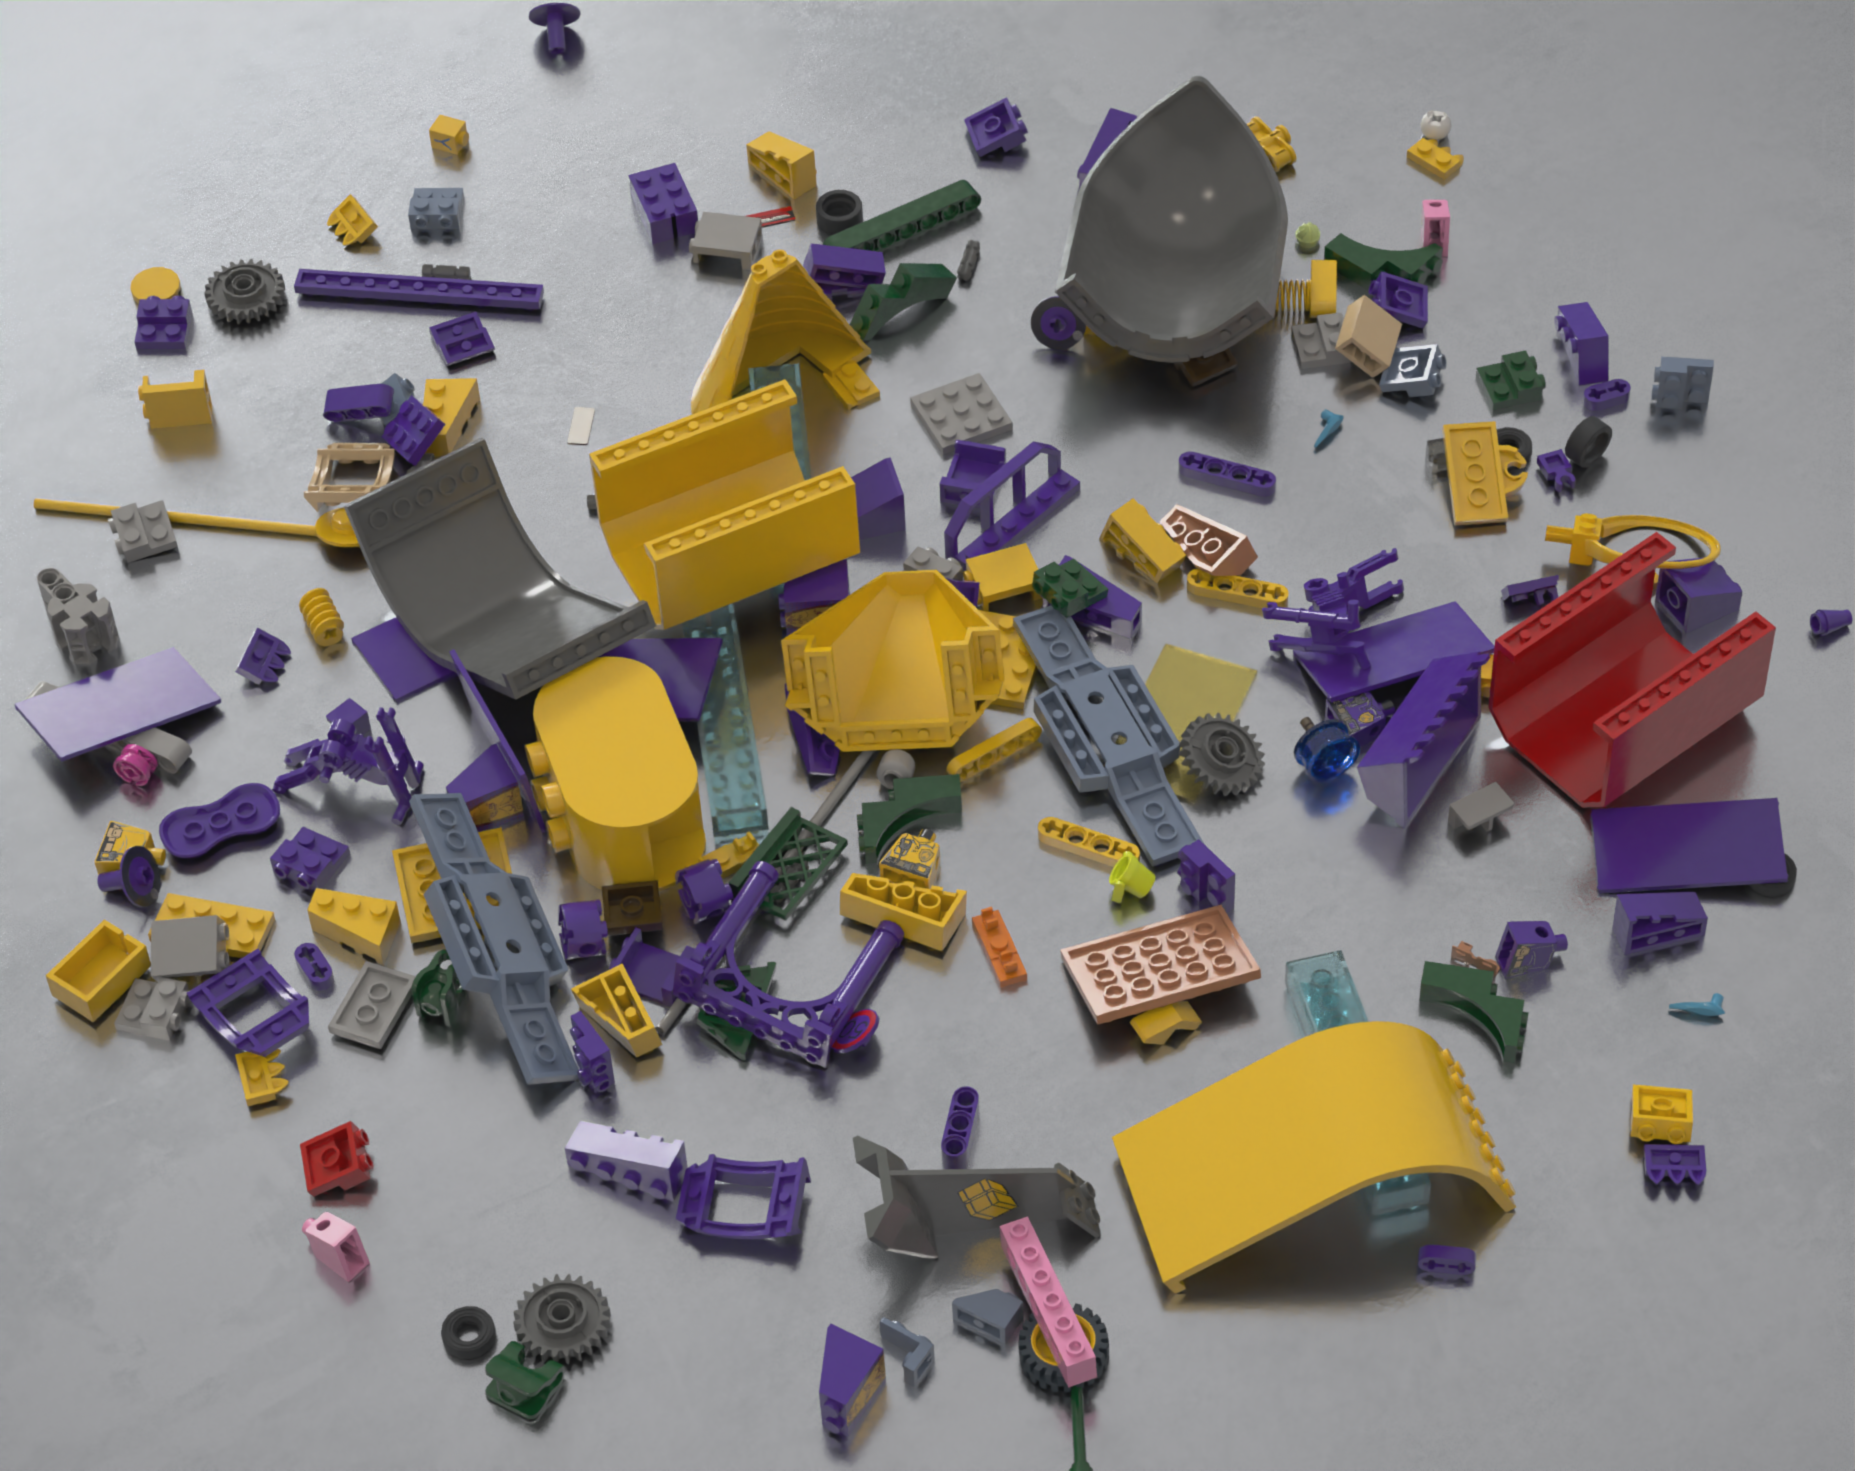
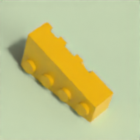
M852 873L840 891V915L876 928L883 920L892 921L902 928L904 938L943 951L966 915L967 891L957 889L956 893L943 891V887L932 885L931 889L914 887V882L904 881L903 883L895 884L889 883L888 878Z

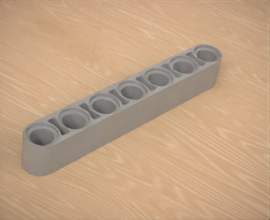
M40 681L26 699L59 687ZM152 728L106 745L119 752H122L123 748L128 744L141 746L154 755L158 763L157 768L172 774L176 773L192 754V748L183 739L157 728Z

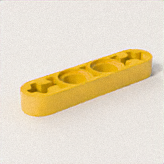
M1194 569L1187 575V589L1194 595L1258 608H1268V602H1275L1278 607H1287L1288 589L1280 584L1235 575L1213 576L1200 569ZM1221 584H1228L1232 588L1229 590H1220L1218 586ZM1247 589L1256 590L1258 593L1249 596L1246 595L1244 591Z
M1026 718L956 756L949 762L946 771L949 775L959 774L960 782H963L1034 743L1042 734V728L1033 718Z
M1045 817L1038 823V838L1046 845L1111 867L1116 865L1119 859L1123 857L1125 851L1133 853L1140 862L1139 848L1127 841L1055 817ZM1072 836H1080L1084 840L1080 843H1072L1068 839ZM1104 844L1109 849L1105 852H1098L1094 847Z

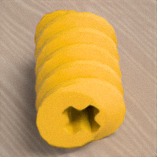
M315 588L308 591L299 602V610L303 614V618L315 642L321 646H331L338 643L343 637L344 622L340 618V614L337 612L329 592L324 588Z

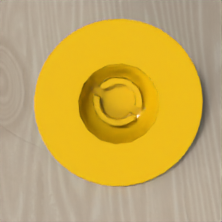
M344 507L326 512L316 521L315 532L317 537L323 542L338 547L360 546Z

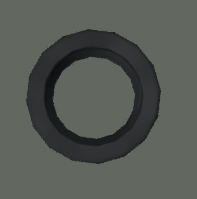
M832 190L820 196L816 202V218L819 227L826 233L834 235L862 223L863 209L859 196L847 190ZM834 208H847L853 211L843 217H833L826 214Z
M1589 416L1576 426L1567 440L1565 455L1582 468L1591 466L1606 451L1612 438L1611 427L1596 416Z

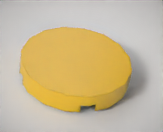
M152 267L138 273L131 281L130 289L134 301L139 304L140 299H147L149 296H157L160 299H172L174 296H179L178 292L181 291V283L178 275L171 269Z

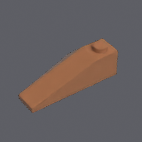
M1178 504L1160 521V524L1170 537L1182 547L1183 552L1193 565L1213 576L1242 575L1258 558L1246 535Z

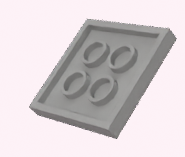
M980 373L910 397L912 408L943 455L955 451L954 444L956 440L977 443L1013 430V422Z

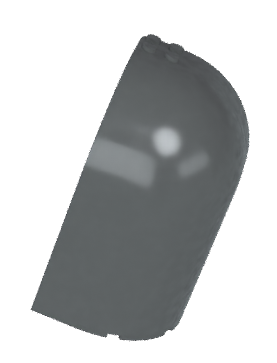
M1202 76L1191 77L1153 104L1111 143L1094 164L1082 183L1075 200L1055 293L1098 337L1113 347L1117 345L1128 350L1130 355L1147 360L1187 362L1190 358L1200 356L1206 358L1233 346L1272 320L1275 314L1288 227V213L1284 194L1270 160L1255 135L1234 108L1206 78Z

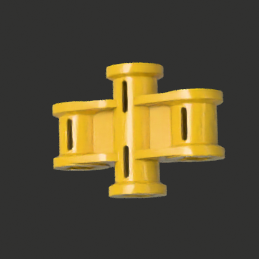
M1257 116L1247 123V126L1265 151L1275 173L1280 171L1281 167L1287 164L1292 165L1296 162V153L1291 145H1289L1291 143V136L1285 126L1278 125L1274 131H1271Z

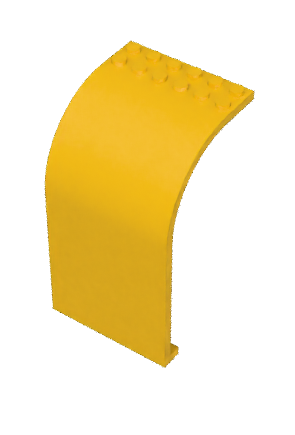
M1384 1021L1346 1024L1301 1038L1113 1136L1112 1139L1163 1283L1177 1294L1186 1289L1183 1279L1353 1192L1372 1184L1404 1175L1450 1173L1464 1176L1479 1183L1505 1212L1516 1208L1512 1196L1516 1195V1192L1509 1179H1504L1502 1172L1506 1171L1501 1158L1498 1155H1494L1492 1148L1496 1147L1490 1133L1488 1131L1485 1132L1482 1125L1486 1123L1480 1109L1478 1107L1475 1108L1472 1101L1476 1100V1097L1469 1084L1465 1085L1462 1079L1466 1077V1073L1460 1062H1455L1448 1048L1443 1050L1429 1034L1416 1027Z

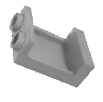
M703 211L701 220L697 221L695 225V238H691L689 243V252L693 253L694 263H699L702 254L739 258L741 259L742 269L751 270L763 237L761 218Z
M217 915L151 921V977L158 981L159 977L171 979V977L217 974L229 967V955L226 951V940L229 939L228 925Z

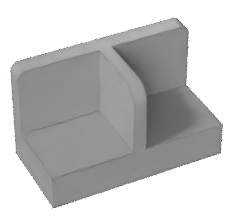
M1494 782L1449 805L1448 822L1454 829L1464 825L1470 830L1481 824L1486 831H1490L1493 826V818L1512 809L1514 802L1498 783Z

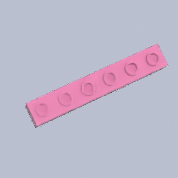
M1028 1216L1001 1225L1000 1237L1003 1252L1068 1388L1097 1378L1096 1356Z

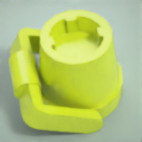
M1129 851L1123 853V857L1116 863L1109 877V883L1114 886L1111 899L1113 902L1121 903L1125 891L1138 898H1142L1150 891L1155 882V874L1139 862L1138 858Z

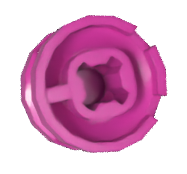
M135 744L126 745L121 752V756L117 757L113 764L118 776L128 783L132 781L137 782V786L145 785L158 766L153 754Z

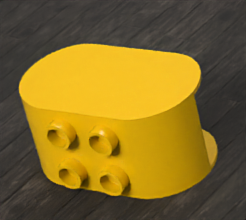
M597 657L545 684L537 695L533 710L537 742L525 745L526 756L533 776L543 775V777L531 780L533 795L540 812L546 810L549 818L556 817L546 821L555 853L569 849L577 872L589 884L602 890V886L658 880L660 892L676 885L675 873L678 869L684 867L687 862L692 863L698 860V857L704 856L706 838L703 829L696 762L657 673L647 665L633 659Z

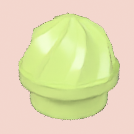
M1311 222L1303 223L1296 230L1295 237L1301 247L1312 248L1320 240V231Z

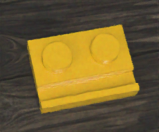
M856 362L843 365L842 370L835 373L836 376L834 378L830 377L826 372L822 374L824 382L847 410L880 396V390Z

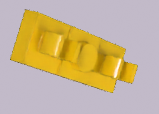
M747 832L746 836L740 839L735 838L732 843L724 845L704 856H699L698 860L692 863L687 862L684 867L678 870L708 859L710 861L717 859L722 869V875L720 876L724 879L737 872L759 844L751 832Z

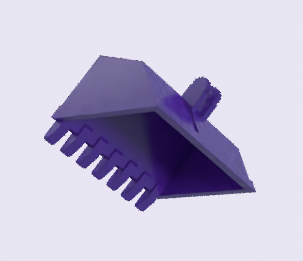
M1474 651L1466 654L1433 658L1357 766L1367 799L1394 818L1395 822L1404 829L1481 718V666L1488 662L1490 659L1489 654L1481 655L1480 651Z

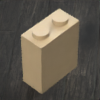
M1363 295L1348 306L1335 349L1374 378L1390 367L1402 324L1367 296Z

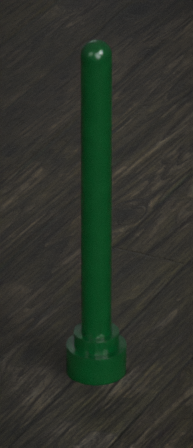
M1074 1385L1071 1386L1070 1391L1074 1463L1069 1471H1093V1468L1090 1467L1086 1459L1083 1388Z

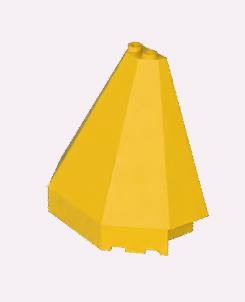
M938 570L883 572L781 640L787 691H789L785 706L805 718L804 721L821 735L824 733L843 752L952 747L959 740V737L979 719L984 710L1000 696L1002 684L1005 681L999 629Z

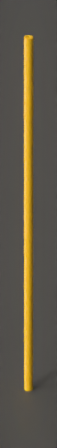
M38 498L34 499L33 504L35 509L112 516L111 510L120 508V506ZM167 511L170 522L317 536L315 526Z

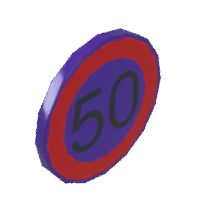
M863 1009L853 1013L831 1049L837 1053H847L861 1045L865 1047L872 1039L871 1036L879 1025L880 1018L876 1011Z

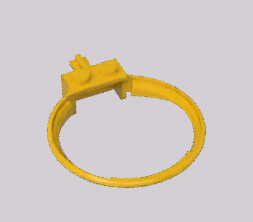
M1585 513L1581 516H1575L1574 529L1547 525L1545 541L1571 544L1569 563L1587 566L1592 564L1593 558L1609 564L1622 555V553L1599 543L1597 540L1600 537L1604 538L1617 532L1640 526L1660 527L1688 534L1705 543L1711 552L1703 559L1682 562L1665 561L1656 568L1686 569L1699 567L1711 563L1721 553L1720 543L1708 532L1681 521L1655 516L1620 515L1602 519L1597 518L1596 515Z

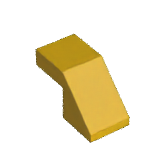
M1179 1001L1164 1007L1148 1010L1130 1021V1024L1143 1043L1164 1045L1175 1029L1196 1030L1202 1023L1188 1001Z

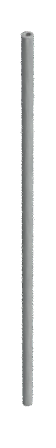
M876 750L862 751L810 822L818 826L822 824ZM803 829L798 836V840L811 838L813 833ZM797 848L789 849L782 858L798 856ZM781 867L775 868L779 876L783 874ZM677 998L655 1027L656 1031L664 1035L688 1003Z

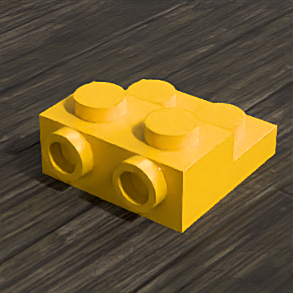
M1633 1084L1631 1137H1638L1642 1141H1651L1653 1139L1669 1140L1673 1144L1691 1142L1693 1127L1692 1090Z

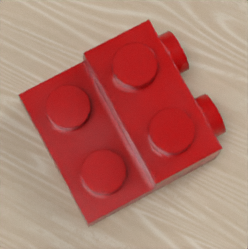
M349 1121L300 1144L307 1192L314 1197L338 1185L347 1190L370 1179L369 1170L373 1169L374 1165L370 1155L365 1150V1146L369 1145L370 1142L364 1129H359L352 1121Z

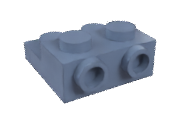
M414 188L408 212L410 229H459L464 198L463 188Z
M1438 344L1396 348L1390 367L1382 373L1379 386L1382 392L1407 390L1409 397L1434 395L1435 388L1441 386L1440 371L1446 369V357L1441 353Z
M1661 356L1660 367H1655L1654 382H1658V384L1652 385L1651 400H1656V407L1682 409L1683 402L1708 403L1714 360Z

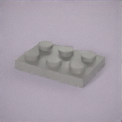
M365 961L328 1025L329 1033L381 1049L412 995L411 986L416 976Z

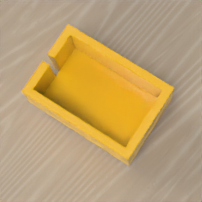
M104 919L45 976L53 997L94 1022L133 984L135 978H140L151 967V961L146 945L129 934L124 936L121 929Z

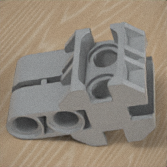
M46 568L38 573V586L56 644L61 651L69 648V658L74 664H91L96 661L97 657L91 651L99 646H102L108 653L117 647L119 635L110 602L105 597L98 600L96 596L97 589L92 584L77 583L73 585L55 568Z

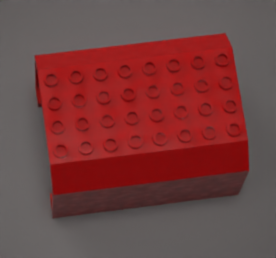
M1655 532L1495 639L1488 708L1505 742L1582 808L1605 807L1764 696L1776 627L1755 611L1694 654L1665 631L1651 603L1656 567L1674 556L1676 547L1658 532Z

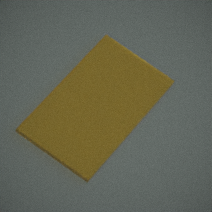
M1165 643L1145 685L1180 742L1182 740V733L1190 722H1194L1198 716L1204 718L1209 713L1214 717L1219 712L1222 719H1225L1229 714L1231 721L1234 722L1257 675V670ZM1119 735L1115 744L1122 745L1127 742V739ZM1179 756L1177 760L1164 767L1163 770L1177 798L1194 803L1204 783L1203 781L1194 782L1196 775L1187 774L1190 767L1183 766L1181 763L1185 757Z

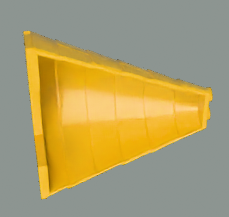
M775 250L771 255L760 259L751 266V273L743 287L742 293L713 348L712 354L705 364L703 372L696 382L691 398V413L695 414L732 400V396L798 353L803 354L822 371L834 378L836 376L835 373L842 370L843 365L859 362L871 354V349L860 339V335L848 324L846 319L835 308L833 302L822 292L823 290L808 275V272L797 258L787 255L784 250Z

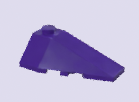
M785 683V695L787 700L789 691H787V683ZM787 708L808 774L833 776L840 749L824 733L821 735L804 721L805 718L796 711H791Z

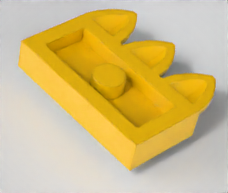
M1422 138L1407 150V158L1443 180L1458 170L1464 161L1463 155H1451L1450 147L1439 148L1437 139L1426 140Z
M351 194L331 213L327 222L328 226L338 224L335 235H345L343 240L344 246L352 245L356 242L362 244L379 227Z
M280 1049L273 1051L266 1057L248 1051L235 1054L247 1106L275 1100V1094L281 1092L288 1085V1080L275 1078L285 1068L281 1063L272 1062L281 1053Z

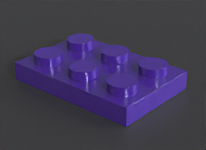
M411 395L408 400L403 402L394 420L387 424L381 437L408 462L416 466L443 429L445 423L420 400Z

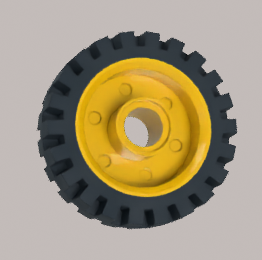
M1075 1303L1073 1311L1096 1356L1097 1378L1099 1379L1103 1369H1106L1109 1359L1107 1329L1097 1314L1093 1316L1091 1309L1087 1307L1083 1311L1082 1305ZM1032 1313L1029 1315V1321H1024L1022 1330L1019 1332L1018 1349L1021 1366H1023L1025 1374L1027 1376L1030 1375L1032 1382L1036 1384L1039 1381L1040 1387L1047 1389L1051 1385L1052 1391L1059 1392L1060 1386H1064V1392H1070L1071 1387L1068 1388ZM1094 1379L1085 1382L1089 1386L1094 1383ZM1084 1382L1077 1384L1076 1387L1084 1388Z

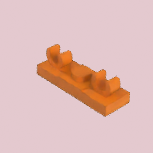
M992 907L981 909V915L972 917V925L1000 988L1027 980V972L999 910L993 911Z

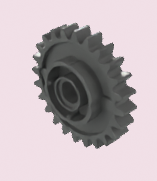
M240 259L237 265L230 262V267L228 268L222 265V272L214 271V277H209V284L205 285V299L208 309L212 310V314H218L219 319L227 317V322L236 319L237 324H240L243 319H246L247 323H250L251 318L260 321V315L268 317L269 310L277 311L276 305H282L281 298H285L284 291L286 290L282 274L278 273L277 268L272 269L270 263L263 266L262 260L254 264L253 259H250L248 263H244Z
M1219 712L1214 717L1207 713L1204 718L1198 716L1194 722L1191 721L1182 733V740L1179 742L1182 750L1179 752V755L1185 757L1181 764L1190 767L1187 774L1196 775L1194 782L1203 781V789L1206 790L1211 786L1214 794L1221 789L1224 796H1227L1230 791L1236 796L1240 791L1245 793L1249 787H1253L1263 773L1261 769L1265 762L1261 759L1265 753L1258 751L1262 743L1254 742V738L1257 736L1256 733L1249 734L1247 732L1249 726L1241 727L1240 719L1232 722L1229 714L1225 719H1222Z
M555 1274L553 1282L544 1277L542 1286L533 1283L534 1292L524 1291L525 1300L517 1301L518 1310L513 1312L515 1318L513 1324L517 1340L526 1346L525 1350L530 1349L531 1357L534 1358L541 1354L542 1362L552 1357L553 1361L559 1362L560 1358H564L565 1362L569 1364L572 1356L581 1361L582 1352L592 1355L591 1346L601 1347L600 1337L607 1338L606 1328L611 1327V1312L607 1297H602L601 1288L594 1289L593 1281L583 1284L582 1276L572 1281L570 1274H567L564 1280H560L558 1274Z

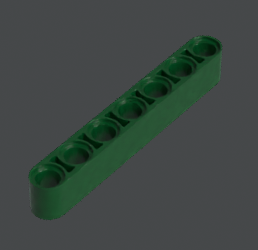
M959 180L828 237L822 245L879 252L975 210L980 205L982 198L967 180Z

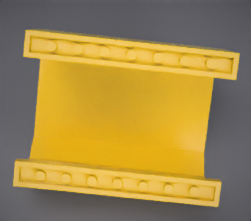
M786 379L589 454L598 520L610 554L638 602L642 600L648 602L656 623L655 629H668L860 553L855 483L844 466L806 481L804 480L793 448L790 406L797 404V396Z

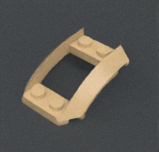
M333 443L327 445V449H317L314 473L308 485V491H304V498L318 512L323 503L327 506L349 503L390 483L395 449H390V446L386 443ZM333 460H338L339 463L343 464L352 463L354 460H364V463L374 464L381 460L377 478L373 485H329Z

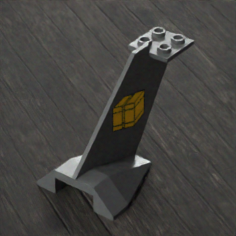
M858 1135L853 1137L856 1163L880 1179L884 1203L865 1212L864 1217L868 1239L885 1251L934 1260L938 1258L935 1236L1000 1228L1001 1225L1027 1216L1031 1223L1069 1218L1094 1237L1101 1236L1099 1228L1100 1216L1095 1207L1094 1198L1096 1194L1093 1186L1077 1176L1073 1170L1067 1169L1060 1163L1055 1164L1054 1168L909 1170L903 1159L887 1148Z

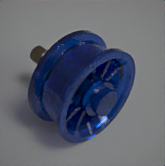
M1305 717L1300 721L1301 726L1306 732L1295 745L1294 758L1298 764L1306 766L1305 772L1311 781L1321 783L1335 779L1345 773L1355 763L1360 753V744L1356 738L1348 735V728L1343 721L1330 719L1316 725L1313 724L1309 717Z

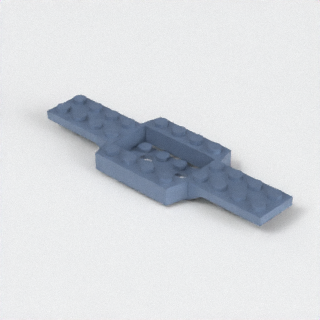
M1052 606L1013 618L1014 628L1050 688L1034 698L1033 712L1079 793L1108 789L1152 867L1178 858V852L1185 845H1190L1198 839L1204 843L1168 783L1163 770L1164 767L1179 758V741L1134 665L1107 668L1097 661L1071 616L1068 618L1064 617ZM1091 695H1097L1103 698V702L1092 704L1088 701V698ZM1066 700H1069L1070 703L1073 705L1081 722L1084 724L1086 730L1092 738L1093 743L1096 745L1101 756L1103 757L1104 762L1106 763L1105 769L1102 763L1100 762L1098 756L1096 755L1095 751L1093 750L1091 744L1089 743L1087 737L1085 736L1083 730L1078 724L1076 718L1074 717L1072 711L1067 705ZM1115 735L1125 737L1127 742L1117 745L1112 742L1111 738Z
M461 793L414 794L409 802L441 879L433 881L424 893V897L462 989L490 994L527 1085L576 1081L579 1069L550 1003L549 986L559 983L569 970L529 877L507 873L490 862ZM490 895L494 900H498L499 906L491 905L487 901L486 896ZM465 897L468 900H470V903L475 912L474 918L480 924L481 929L484 933V942L490 948L495 960L494 966L489 957L484 942L481 938V935L476 926V923L468 907ZM509 942L514 947H517L519 953L509 951L506 943Z

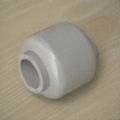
M899 749L886 752L882 756L877 769L878 780L886 788L894 790L893 779L913 777L916 768L915 761L910 754Z

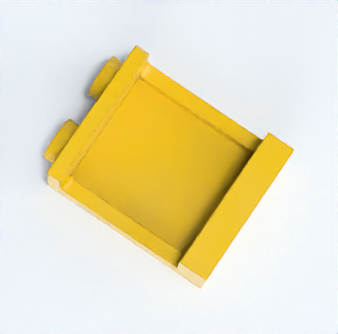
M194 370V382L150 385L149 377L143 376L142 386H138L139 400L144 401L143 415L144 419H149L151 429L212 423L213 405L205 370Z
M1026 543L966 559V571H963L964 581L980 582L977 605H980L982 611L989 612L988 604L990 602L1029 591L1034 601L1042 599L1032 588L1034 571L1038 570V567Z

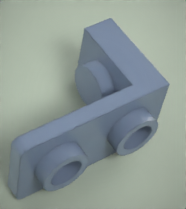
M883 1317L879 1322L880 1335L885 1340L909 1352L902 1363L904 1382L915 1387L935 1361L934 1344L927 1337L910 1332L900 1322L890 1321Z

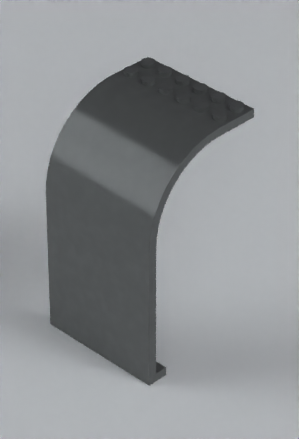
M479 438L343 505L368 567L381 593L400 624L418 647L433 661L457 673L449 652L454 649L472 680L515 700L656 627L647 601L642 600L627 607L570 584L551 568L536 549L517 518L504 490L487 443L483 438Z

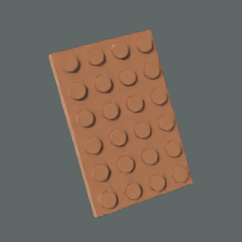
M1222 905L1060 950L1061 959L1097 1025L1261 978V970Z

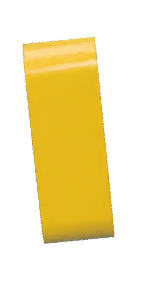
M1311 260L1312 301L1310 318H1317V315L1336 313L1337 260Z

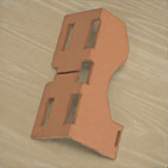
M1461 941L1458 947L1452 946V959L1462 961L1468 966L1470 964L1474 965L1477 969L1494 971L1493 977L1500 970L1496 961L1483 959L1479 956L1475 957L1470 951L1473 947L1472 945Z

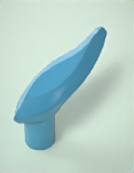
M1327 409L1323 410L1321 418L1327 421L1318 436L1314 448L1340 426L1343 421V415L1334 414Z
M1715 993L1710 1002L1669 1004V1009L1683 1010L1702 1016H1718L1725 1014L1721 1007L1724 997L1721 994Z

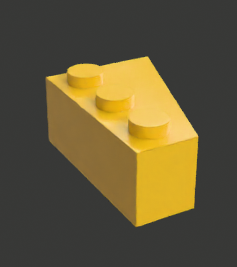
M770 131L746 144L748 163L792 199L795 200L817 186V171L813 149Z
M477 378L426 379L423 404L445 423V426L425 453H433L434 456H445L452 452L462 434L461 429L463 425L469 421L474 405H478L480 401Z
M1134 498L1110 514L1099 538L1103 543L1109 541L1118 548L1116 553L1121 557L1125 554L1135 561L1134 566L1157 584L1180 568L1186 556L1182 547L1166 534L1163 526L1156 523L1148 514L1146 508L1138 504Z
M316 888L307 909L312 930L340 945L344 943L354 948L356 953L360 955L366 954L376 959L378 964L384 966L401 923L397 902Z
M623 963L571 988L579 1007L634 1056L639 1057L663 1045Z

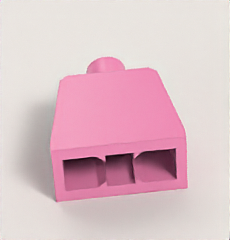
M1423 200L1421 212L1422 247L1436 243L1443 248L1442 257L1448 256L1450 228L1448 201ZM1436 232L1440 237L1432 239L1431 233Z
M329 1212L323 1213L316 1220L309 1218L303 1224L302 1232L307 1236L314 1255L347 1282H350L370 1264L355 1226Z

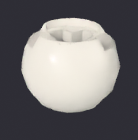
M1431 110L1423 116L1420 123L1421 131L1428 139L1442 140L1449 134L1451 129V119L1445 112Z

